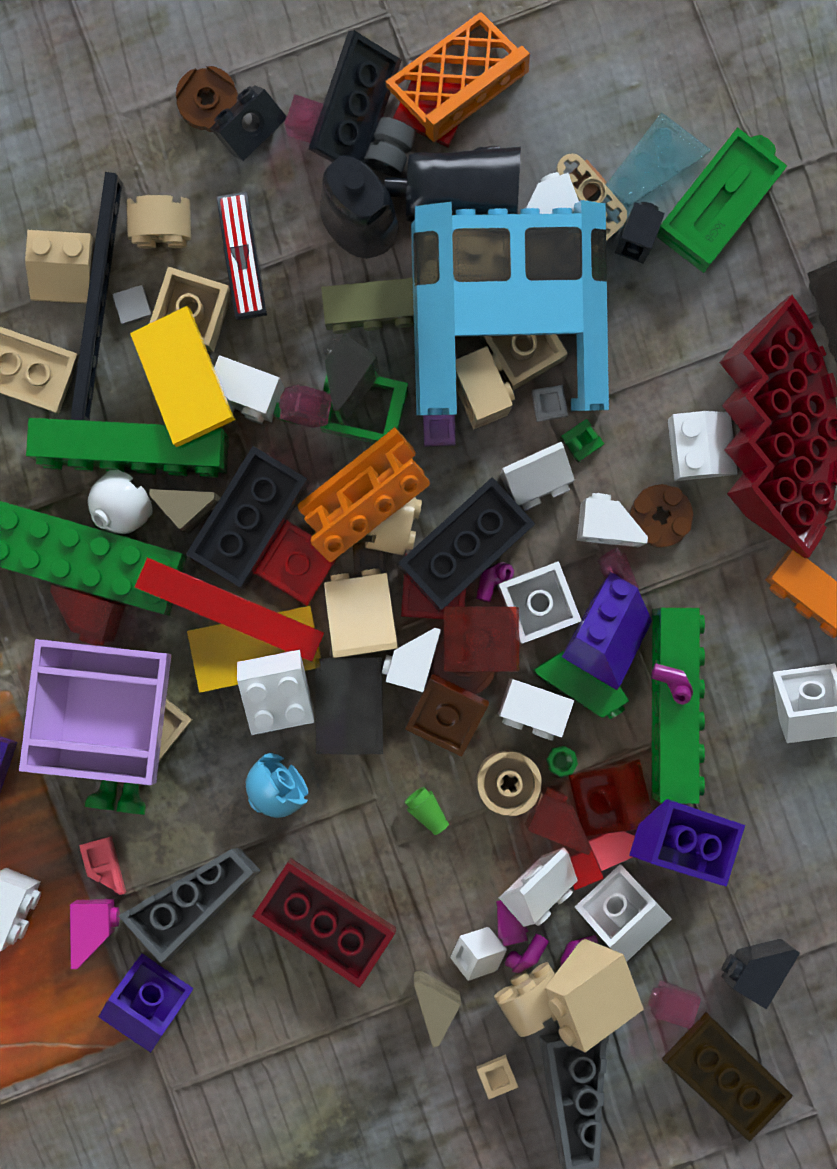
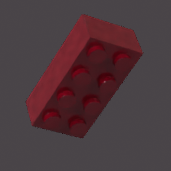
M292 858L289 859L252 915L253 918L359 988L396 933L395 926Z

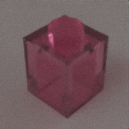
M295 94L284 123L287 135L310 143L323 104Z
M301 384L287 387L279 400V407L281 409L279 419L310 428L325 426L328 424L333 394Z
M660 980L658 988L654 987L651 991L648 1006L651 1007L650 1011L655 1018L690 1029L694 1024L701 998L696 992Z

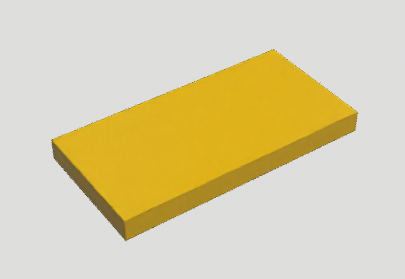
M188 306L130 333L173 445L179 447L235 420L191 309Z
M311 606L277 612L315 628ZM223 624L187 631L199 693L238 685L237 662L287 652ZM319 647L312 662L302 658L305 671L323 667Z

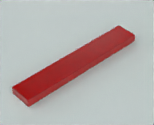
M148 557L135 584V588L287 652L300 650L301 657L311 662L324 635L322 631Z

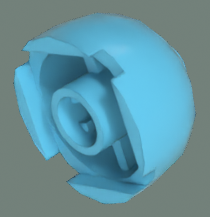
M268 753L263 755L250 769L245 781L249 804L256 812L274 818H281L291 815L307 803L308 799H304V797L308 794V788L294 766L290 765L287 769L280 763L284 758L277 754Z

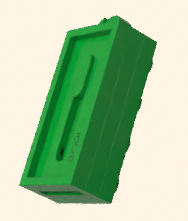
M737 127L662 222L656 237L704 273L786 169L787 165L775 156V145L763 135L750 137Z

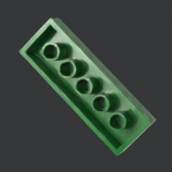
M28 418L26 456L35 460L36 465L43 466V469L62 470V465H67L68 467H73L76 471L93 472L94 467L106 469V472L110 470L125 472V468H131V470L137 471V474L156 475V470H163V472H168L170 476L187 477L188 471L200 474V477L219 478V473L227 474L229 436L222 428H217L176 447L172 443L166 425Z
M0 501L1 568L170 616L173 603L135 588V584L147 557L183 572L187 555Z
M660 607L652 609V670L655 663L685 672L693 689V696L690 702L682 705L674 701L667 683L652 679L651 798L659 803H663L668 799L677 803L699 804V796H704L705 793L704 777L699 776V763H704L705 760L704 744H699V731H704L705 728L704 712L699 711L700 699H704L705 682L704 679H700V666H704L705 650L704 647H700V634H704L705 617L700 615V608Z

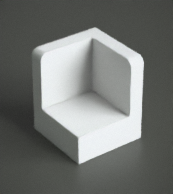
M489 927L459 936L450 958L469 981L497 971L507 949Z

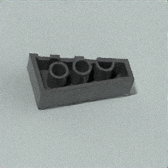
M240 848L231 849L198 868L193 873L174 882L159 893L142 901V903L120 914L118 917L160 963L171 960L261 870Z
M559 1032L540 1035L539 1040L559 1164L563 1169L599 1168L602 1131L601 1111L602 1106H604L603 1084L607 1066L606 1045L609 1035L587 1052L565 1044Z

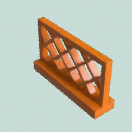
M479 12L386 81V87L426 128V135L435 142L529 72L530 53L522 45L517 48L482 12ZM481 25L488 32V39L470 38V32ZM452 45L465 46L464 56L446 55V49ZM469 46L487 47L486 58L468 57ZM490 48H504L509 54L503 59L490 58ZM429 62L441 63L440 74L422 73L423 66ZM445 63L463 65L462 75L444 74ZM467 65L485 66V72L480 76H466ZM404 80L417 81L416 91H403L398 85ZM421 81L439 82L438 93L420 92ZM443 82L460 83L461 90L455 94L442 93ZM419 100L437 101V108L426 115L419 108Z

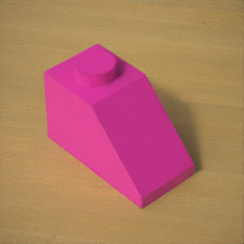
M114 899L76 900L70 904L71 969H78L115 931V927L119 926L120 918L118 916L120 911L118 907H115Z

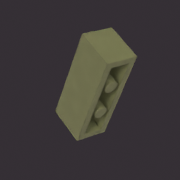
M413 278L321 287L325 326L327 330H333L334 334L349 333L351 328L364 327L365 331L382 329V325L395 324L397 328L414 325Z

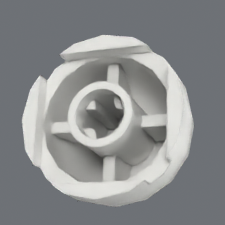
M120 470L108 471L95 482L87 501L93 522L99 528L113 534L123 535L135 531L147 522V519L153 512L151 500L142 486L136 488L129 482L133 479L129 474Z

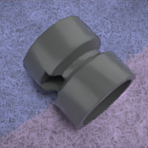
M383 117L380 118L374 133L377 141L370 143L364 161L379 172L398 177L402 175L408 159L405 153L411 152L417 132L401 121Z

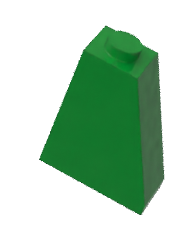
M565 650L533 669L535 675L598 717L603 718L607 715L609 719H612L626 710L623 705L629 702L621 687L615 690L562 658Z

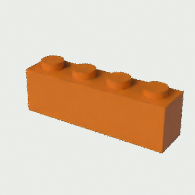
M792 549L788 550L765 579L771 585L769 590L783 600L786 597L796 604L794 609L807 619H810L812 616L821 623L819 628L825 634L835 639L837 636V581L809 559L802 557Z

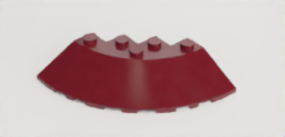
M790 295L737 341L719 362L738 385L722 407L741 429L724 449L743 472L727 495L749 520L802 557L809 558L822 539L827 528L824 524L830 511H834L837 502L834 500L837 485V405L835 400L837 397V384L834 374L828 373L823 358L827 354L823 345L818 347L810 331L814 328L794 296Z

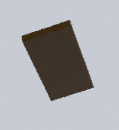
M707 1012L662 1057V1060L749 1142L793 1097L789 1090Z

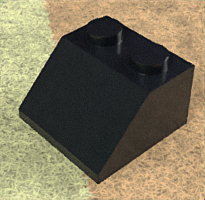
M782 939L737 949L734 955L730 954L726 958L722 966L724 973L721 977L732 989L767 1009L800 952Z

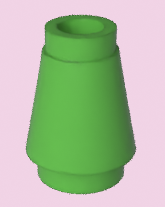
M421 787L405 800V804L408 806L407 811L434 835L441 833L448 827L449 823L432 791H427L425 787Z

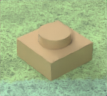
M506 1055L476 1066L488 1099L518 1088Z

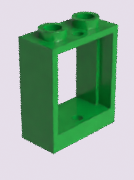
M334 366L332 375L327 374L325 378L323 392L328 393L326 404H320L316 422L321 423L320 429L324 433L374 444L394 427L399 431L408 392V383ZM341 379L393 391L384 434L331 422Z

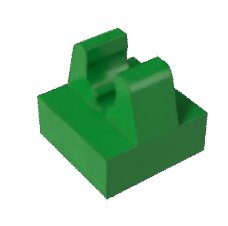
M585 419L560 437L577 463L604 445V442L588 419Z

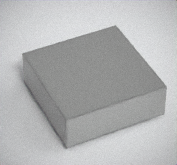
M142 285L112 294L123 326L152 317L150 305Z
M563 385L531 391L536 422L568 416Z

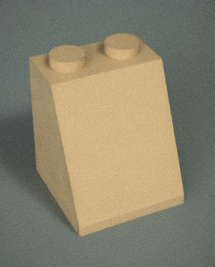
M380 568L361 571L362 577L349 578V573L330 576L331 582H324L333 658L399 648L387 573L381 574Z
M587 939L579 942L545 987L550 1000L548 1001V1006L554 1016H556L560 1026L559 1035L568 1046H573L583 1052H587L644 1010L624 954Z

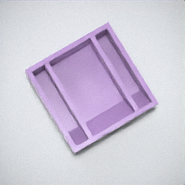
M35 639L19 771L143 785L155 784L158 772L171 654Z

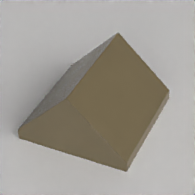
M150 489L149 496L180 530L188 534L210 516L221 498L214 492Z
M419 970L414 972V987L434 1048L440 1045L461 1005L460 991Z

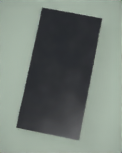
M348 31L308 150L332 163L340 156L348 155L357 158L366 165L364 158L370 143L375 141L374 133L380 118L383 117L391 94L386 87V81L398 73L402 59L357 31Z

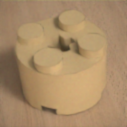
M168 195L137 196L136 203L131 198L127 199L128 239L132 241V244H137V248L143 249L156 248V243L159 242L167 243L170 248L187 247V241L191 240L190 200L181 197V203L173 202V196Z
M415 496L369 532L367 535L372 536V542H365V548L404 555L405 550H412L416 531H411L413 519L419 518L422 500L416 499Z
M500 750L488 756L479 767L476 778L477 789L483 803L491 811L501 815L517 816L527 812L536 804L541 792L542 782L539 769L529 757L516 750ZM505 775H508L510 778L516 776L517 779L513 782L514 789L510 790L508 787H500L504 783L502 778Z
M548 962L540 964L530 974L526 970L517 973L510 979L511 986L503 988L494 995L495 1000L512 1028L520 1037H525L545 1028L543 1023L551 1017L553 1021L557 1020L548 1006V1001L550 1000L545 990L546 985L555 975Z

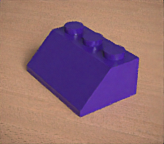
M610 572L596 591L562 655V658L615 690L619 689L652 622L639 589Z
M666 799L638 825L629 856L727 887L745 825Z

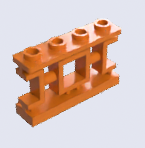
M395 427L297 504L299 511L305 516V521L317 532L311 537L312 545L329 562L334 561L430 485V481L424 475V471L412 459L416 454L415 449Z

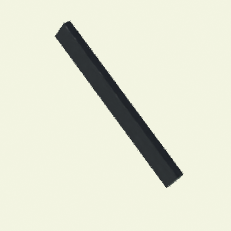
M105 172L70 420L90 421L123 185L118 175L112 172Z

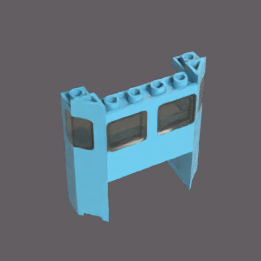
M580 200L574 204V213H572V208L552 209V214H540L539 208L520 209V214H508V209H489L488 215H475V209L456 210V215H452V202L415 206V220L411 223L416 415L457 414L455 337L576 334L578 398H571V411L609 410L606 204Z

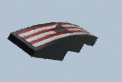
M241 192L218 196L216 198L236 321L267 316L248 193Z

